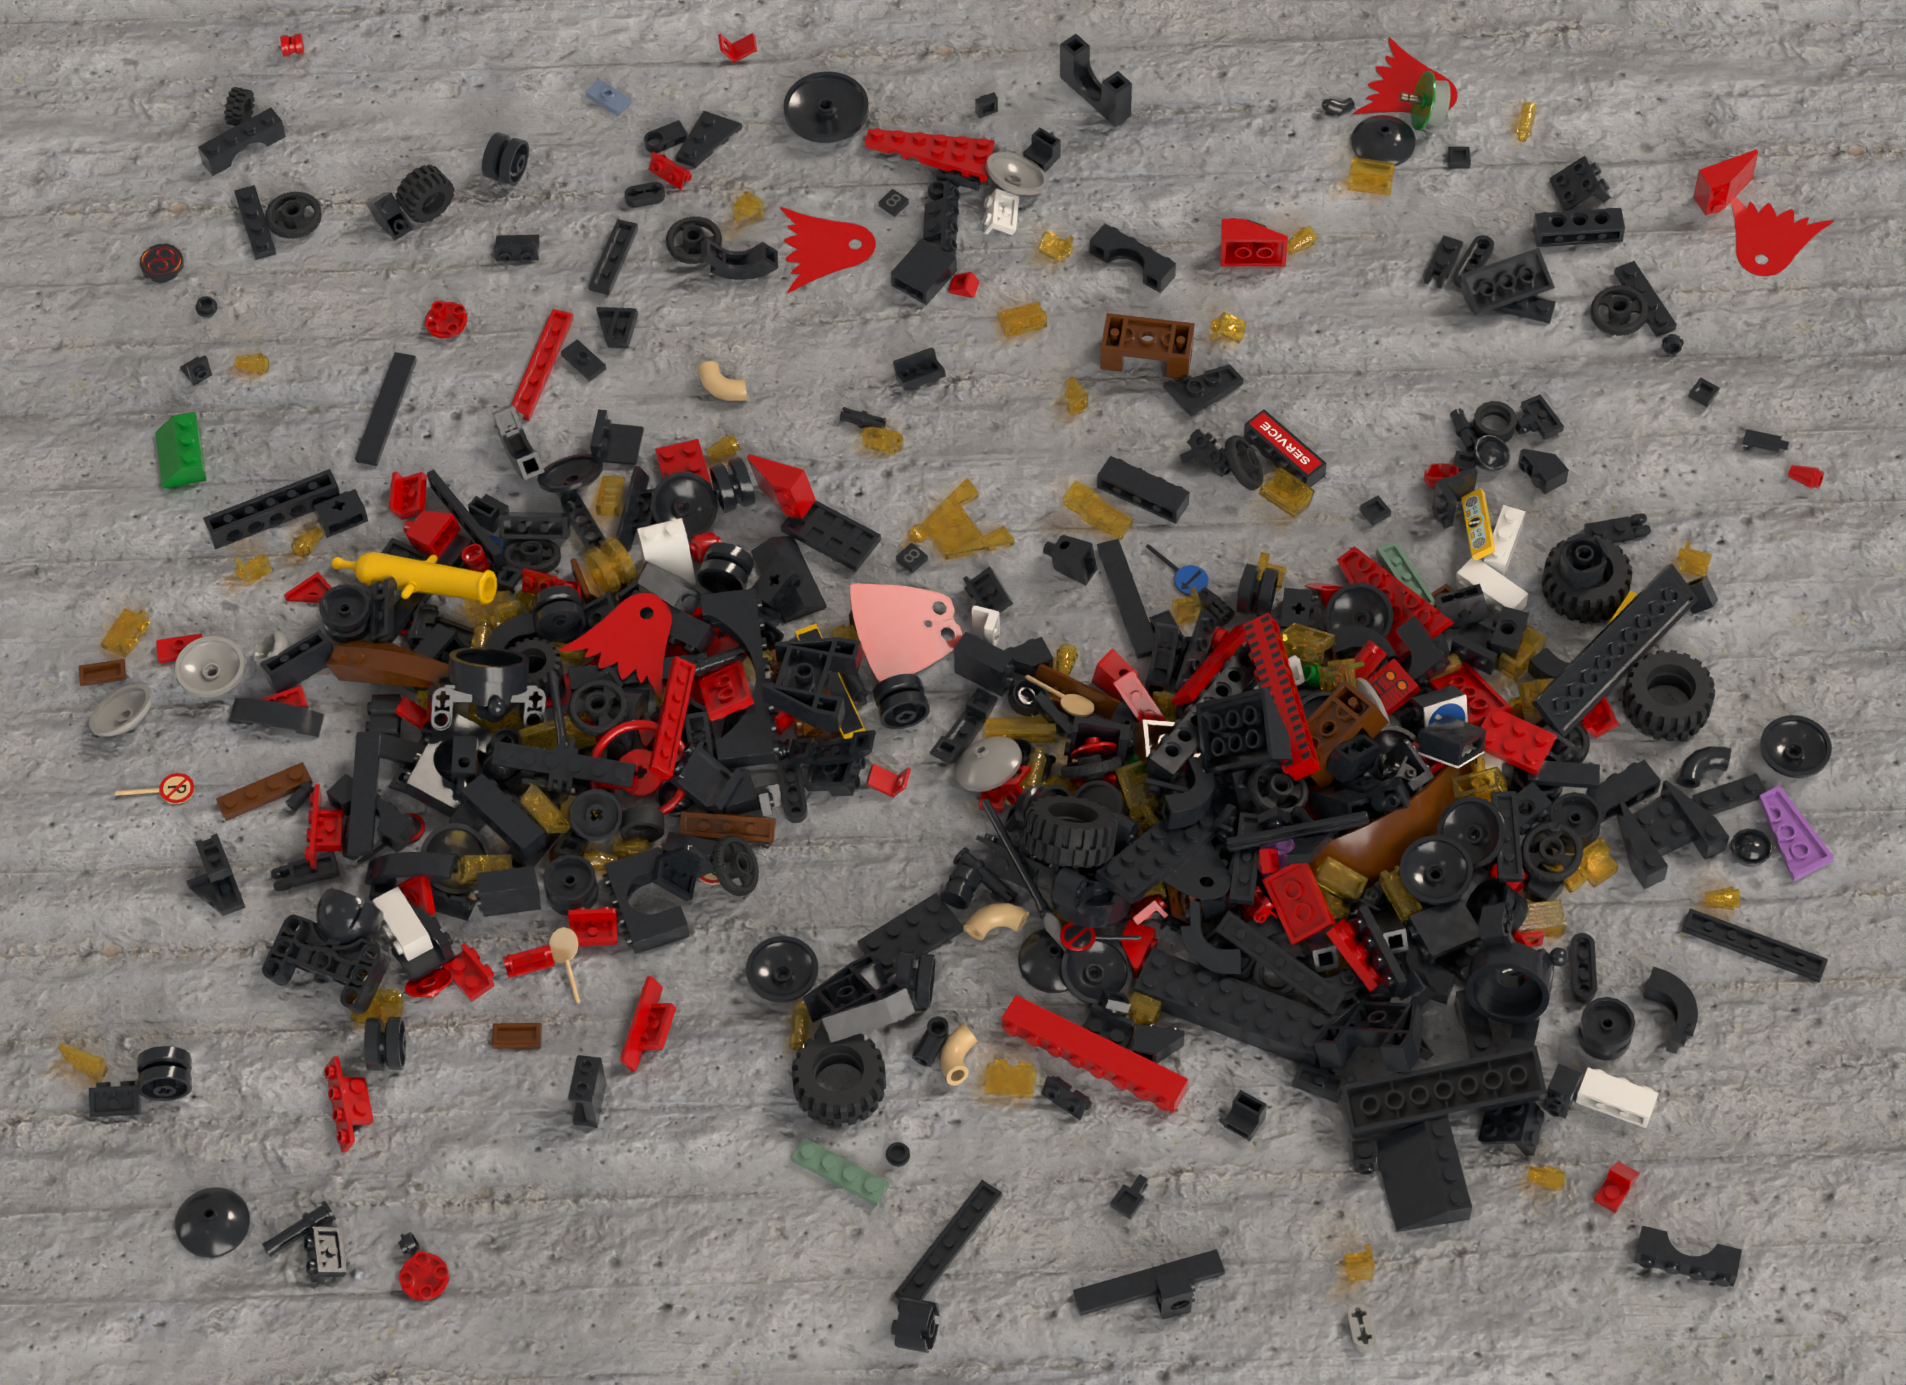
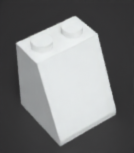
M682 518L637 529L643 565H645L646 561L684 578L692 586L696 585L688 539Z

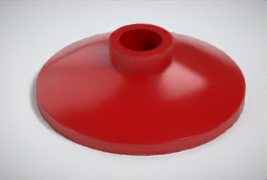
M1098 737L1086 739L1084 745L1075 749L1071 753V758L1078 760L1077 758L1080 756L1100 753L1101 757L1117 751L1118 747L1115 743L1099 741Z
M435 969L418 981L409 980L405 986L406 994L411 997L433 998L451 983L452 975L448 970Z

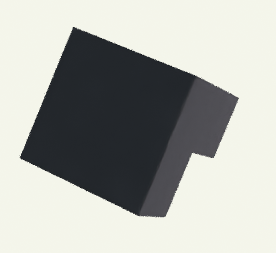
M1039 127L1031 135V145L1023 152V157L1030 159L1046 172L1061 157V140Z
M485 494L482 498L475 496L468 504L469 513L478 524L492 533H495L499 528L500 514L502 512H510L508 505L488 494Z
M1240 1090L1232 1101V1109L1224 1119V1127L1251 1141L1266 1118L1267 1104Z

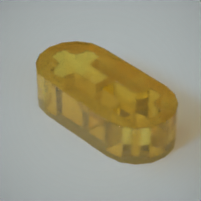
M868 427L862 432V444L870 450L895 454L903 449V436L897 431ZM893 440H896L897 442L894 445L890 444Z

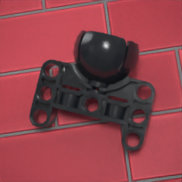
M328 888L317 904V923L295 914L289 915L284 920L263 964V975L278 986L289 983L296 968L344 985L340 995V1002L343 1006L358 1015L365 1013L369 1009L391 961L389 952L370 941L379 932L384 913L369 902L364 903L361 908V899L338 889Z

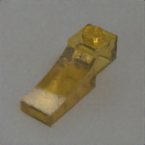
M1076 480L1063 496V507L1082 515L1084 522L1120 540L1124 538L1133 525L1132 518L1106 503L1094 492V489Z

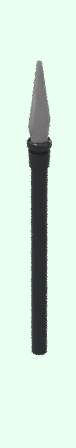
M983 800L981 805L1032 896L1040 918L1044 920L1046 931L1065 952L1066 948L1060 941L1062 927L1059 919L1054 915L1053 910L1050 909V906L1042 897L990 800Z

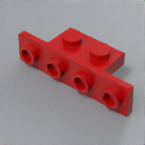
M315 784L314 793H310V807H313V810L308 812V822L311 828H307V842H310V845L305 847L306 861L310 860L311 869H316L317 852H338L342 848L343 810H321L322 795L320 784Z
M652 976L646 977L631 1026L628 1030V1036L621 1052L620 1061L631 1071L637 1070L643 1051L663 1050L676 1011V1007L672 1003H658L663 987Z
M333 1056L324 1068V1077L328 1081V1098L331 1100L333 1107L332 1119L336 1123L337 1128L336 1139L340 1144L341 1152H347L355 1142L352 1125H370L374 1119L365 1077H343L339 1056Z

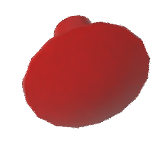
M435 301L425 316L427 331L432 336L440 339L457 336L464 330L468 320L465 307L454 302Z
M419 1251L404 1263L399 1274V1282L402 1290L410 1298L418 1301H428L438 1297L445 1290L449 1282V1270L446 1263L439 1256Z

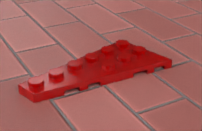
M875 128L868 129L865 147L886 154L892 152L899 153L901 158L907 160L910 157L919 159L920 164L944 171L957 170L962 172V176L968 178L974 175L980 177L979 181L986 183L988 178L986 162L994 152L995 140Z
M1355 546L1336 559L1350 584H1371L1382 590L1389 598L1394 611V622L1386 640L1396 650L1399 659L1396 660L1398 663L1410 656L1411 651L1396 629L1412 616H1415L1422 622L1433 638L1454 624L1452 620Z

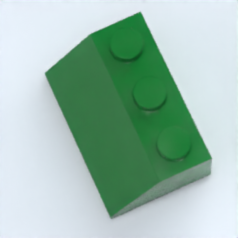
M196 412L173 415L155 432L162 488L207 481L201 431Z

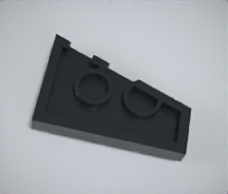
M1229 364L1205 371L1204 374L1191 377L1190 375L1183 377V380L1174 383L1172 381L1164 382V389L1190 416H1193L1241 386L1244 378Z

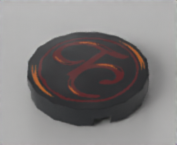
M170 244L151 246L143 252L140 258V268L143 275L154 282L172 280L178 276L177 273L180 270L182 271L184 267V259L180 250Z

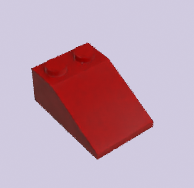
M1757 149L1699 170L1693 198L1705 216L1725 209L1753 179L1759 153Z
M1222 219L1220 239L1221 266H1286L1288 236L1245 219Z
M748 454L747 459L759 488L785 515L803 519L816 501L805 470Z

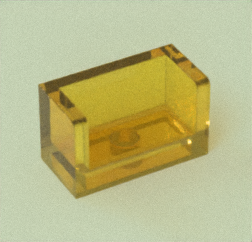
M1353 157L1348 190L1391 196L1395 163Z
M1527 626L1516 661L1502 653L1499 659L1498 671L1517 682L1528 670L1529 659L1545 648L1547 637L1532 627Z
M1142 760L1115 770L1133 819L1159 810L1156 797L1154 795L1148 797V793H1144L1143 783L1144 779L1147 778V773Z

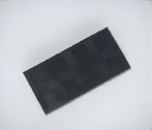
M817 500L803 519L788 516L781 525V532L854 571L860 568L881 541V534Z
M935 893L857 941V945L864 955L872 952L880 960L888 979L896 974L901 951L913 952L917 961L922 954L930 953L964 932V928L940 896Z

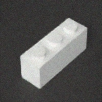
M1503 505L1493 532L1496 551L1485 556L1483 560L1484 563L1504 577L1520 536L1525 517V511Z
M1472 557L1457 572L1455 586L1458 589H1463L1480 584L1487 608L1494 614H1500L1502 606L1520 611L1526 607L1528 593L1480 559L1475 561Z
M399 887L373 899L374 905L384 913L383 922L385 925L383 929L389 939L394 938L395 941L392 943L399 955L403 953L406 959L410 961L434 948L427 931Z
M1587 1068L1576 1103L1647 1128L1659 1093L1653 1091L1650 1087L1630 1083L1625 1078H1616L1608 1075L1603 1070Z

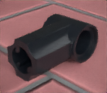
M935 1016L928 1021L927 1029L912 1055V1059L924 1067H931L942 1046L950 1036L949 1025L945 1018ZM937 1028L944 1030L940 1034H936L933 1032V1030Z

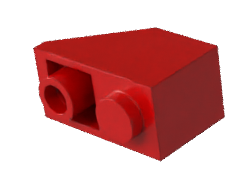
M1129 920L1122 935L1141 936L1142 939L1120 940V946L1125 950L1131 963L1133 979L1138 980L1152 948L1156 949L1158 939H1155L1156 929L1143 924L1138 925L1135 921Z

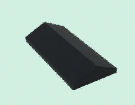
M1539 248L1459 275L1464 300L1475 316L1555 288Z
M771 537L751 550L761 575L779 554L806 576L801 585L788 598L787 603L779 610L784 623L827 608L793 537Z

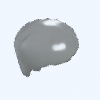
M279 631L266 635L263 641L255 645V664L260 666L264 661L290 647L288 637Z

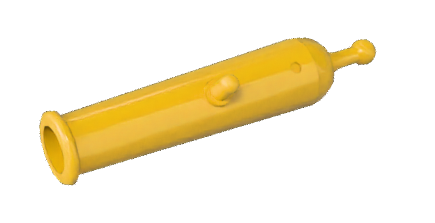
M367 552L358 557L357 561H346L340 557H335L331 561L333 569L353 570L357 579L368 586L377 581L383 582L384 579L389 577L395 578L397 582L396 590L402 591L401 597L403 599H408L412 593L417 592L477 600L480 604L488 605L492 602L497 589V578L493 571L486 570L482 573L435 564L437 562L436 555H430L426 561H420L378 552Z

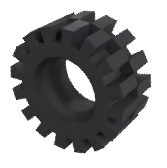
M232 87L228 93L229 97L226 98L227 104H225L226 110L224 111L226 116L224 118L226 124L237 126L250 119L251 114L253 115L254 111L252 109L255 105L253 104L255 98L253 97L254 93L252 90Z

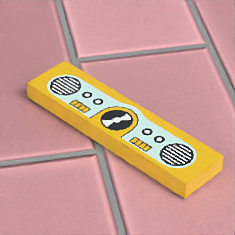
M1482 488L1461 497L1471 555L1475 561L1496 551L1485 492Z

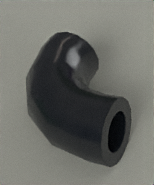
M1707 746L1695 750L1683 761L1677 775V783L1686 788H1697L1700 786L1701 778L1706 771L1712 769L1727 771L1732 748Z

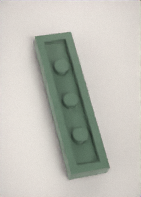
M1398 542L1377 547L1376 555L1385 569L1437 609V602Z
M805 1137L791 1157L792 1161L875 1206L878 1205L889 1188V1182Z

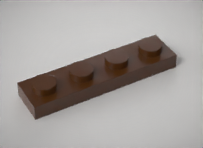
M301 762L220 796L216 800L225 821H228L294 793L299 788V783L303 784L305 781L313 785V782L304 763Z
M681 811L680 834L709 838H723L735 835L743 840L774 842L776 818Z

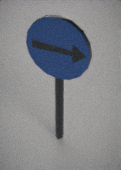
M1146 545L1148 550L1177 572L1174 582L1176 588L1181 593L1194 596L1202 588H1207L1209 579L1207 573L1202 568L1188 565L1179 569L1151 545Z

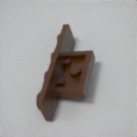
M1040 664L1037 668L1036 680L1064 695L1076 694L1086 697L1094 705L1093 713L1111 720L1119 702L1121 703L1120 700L1044 664ZM1051 692L1047 694L1052 698V700L1055 703V707L1059 711L1064 712L1065 714L1070 715L1073 719H1075L1074 715L1067 713L1061 707L1060 700L1062 698L1054 695Z

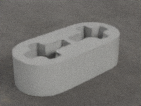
M1354 1304L1347 1313V1323L1352 1344L1357 1351L1367 1353L1374 1348L1376 1341L1371 1313L1367 1306ZM1355 1312H1359L1363 1316L1361 1325H1359L1357 1317H1354ZM1363 1331L1365 1338L1369 1339L1368 1344H1363L1362 1341H1359Z

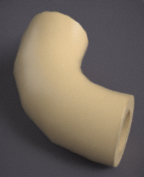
M713 361L703 362L698 366L697 371L702 385L711 395L725 401L747 400L744 379L730 380L725 378L720 373L719 365Z
M993 903L978 909L967 920L963 928L970 936L978 940H983L987 933L996 927H1007L1019 932L1028 919L1029 911L1010 903Z
M964 1022L947 1038L941 1050L940 1068L947 1083L953 1086L959 1085L967 1079L969 1071L964 1064V1058L967 1052L979 1042Z

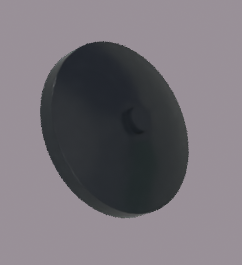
M825 71L807 75L790 87L784 99V116L788 126L800 137L818 143H833L851 137L862 128L869 113L868 97L861 84L852 77L838 72Z

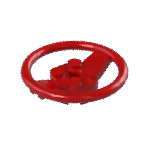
M633 720L613 727L597 742L591 757L600 758L608 743L618 735L636 729L656 732L658 723L648 720ZM681 739L676 762L682 758V751L685 747ZM636 749L620 758L621 762L636 764L635 774L640 768L647 770L643 779H639V776L634 774L632 788L590 781L589 784L591 789L625 790L636 798H647L655 795L661 785L668 781V779L648 770L652 751ZM677 789L674 796L666 804L658 808V810L664 815L668 814L681 802L685 794Z

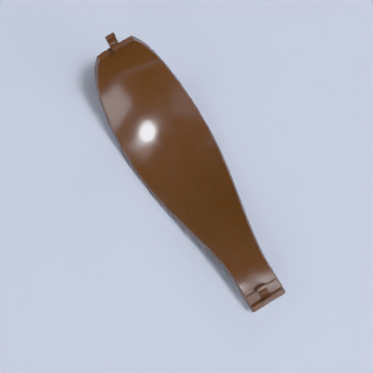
M1518 703L1512 708L1511 715L1525 720L1522 704ZM1478 757L1460 768L1446 764L1422 790L1411 797L1410 807L1388 812L1369 822L1368 825L1335 837L1311 863H1308L1321 892L1330 896H1343L1344 891L1348 887L1371 888L1379 881L1382 883L1394 875L1399 876L1400 861L1405 850L1420 838L1436 835L1437 825L1444 810L1454 801L1469 797L1476 781Z

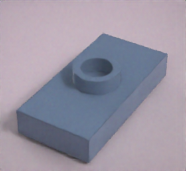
M600 79L585 92L587 98L617 116L632 103L630 97Z

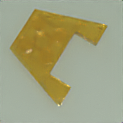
M968 478L922 522L923 531L945 560L972 555L974 551L984 549L991 551L995 550V547L1006 545V547L1015 545L1014 538L1004 525L983 536L961 507L979 497V492Z

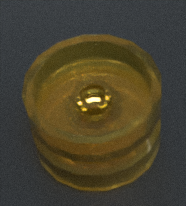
M611 536L602 541L600 549L592 547L583 554L591 576L605 594L608 592L613 594L620 590L621 583L628 585L638 578L631 557L615 537Z

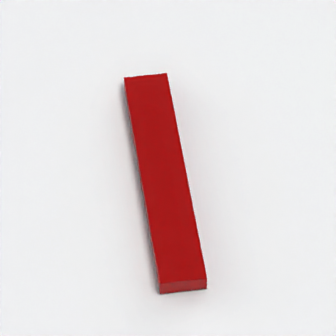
M556 309L551 311L511 404L517 412L524 415L523 420L530 421L573 322V313Z
M1246 623L1236 625L1171 699L1175 706L1193 702L1210 683L1214 675L1218 674L1225 662L1231 659L1236 649L1243 645L1245 642L1244 635L1246 634L1244 624Z
M677 656L672 659L648 768L649 771L668 780L673 776L696 665Z

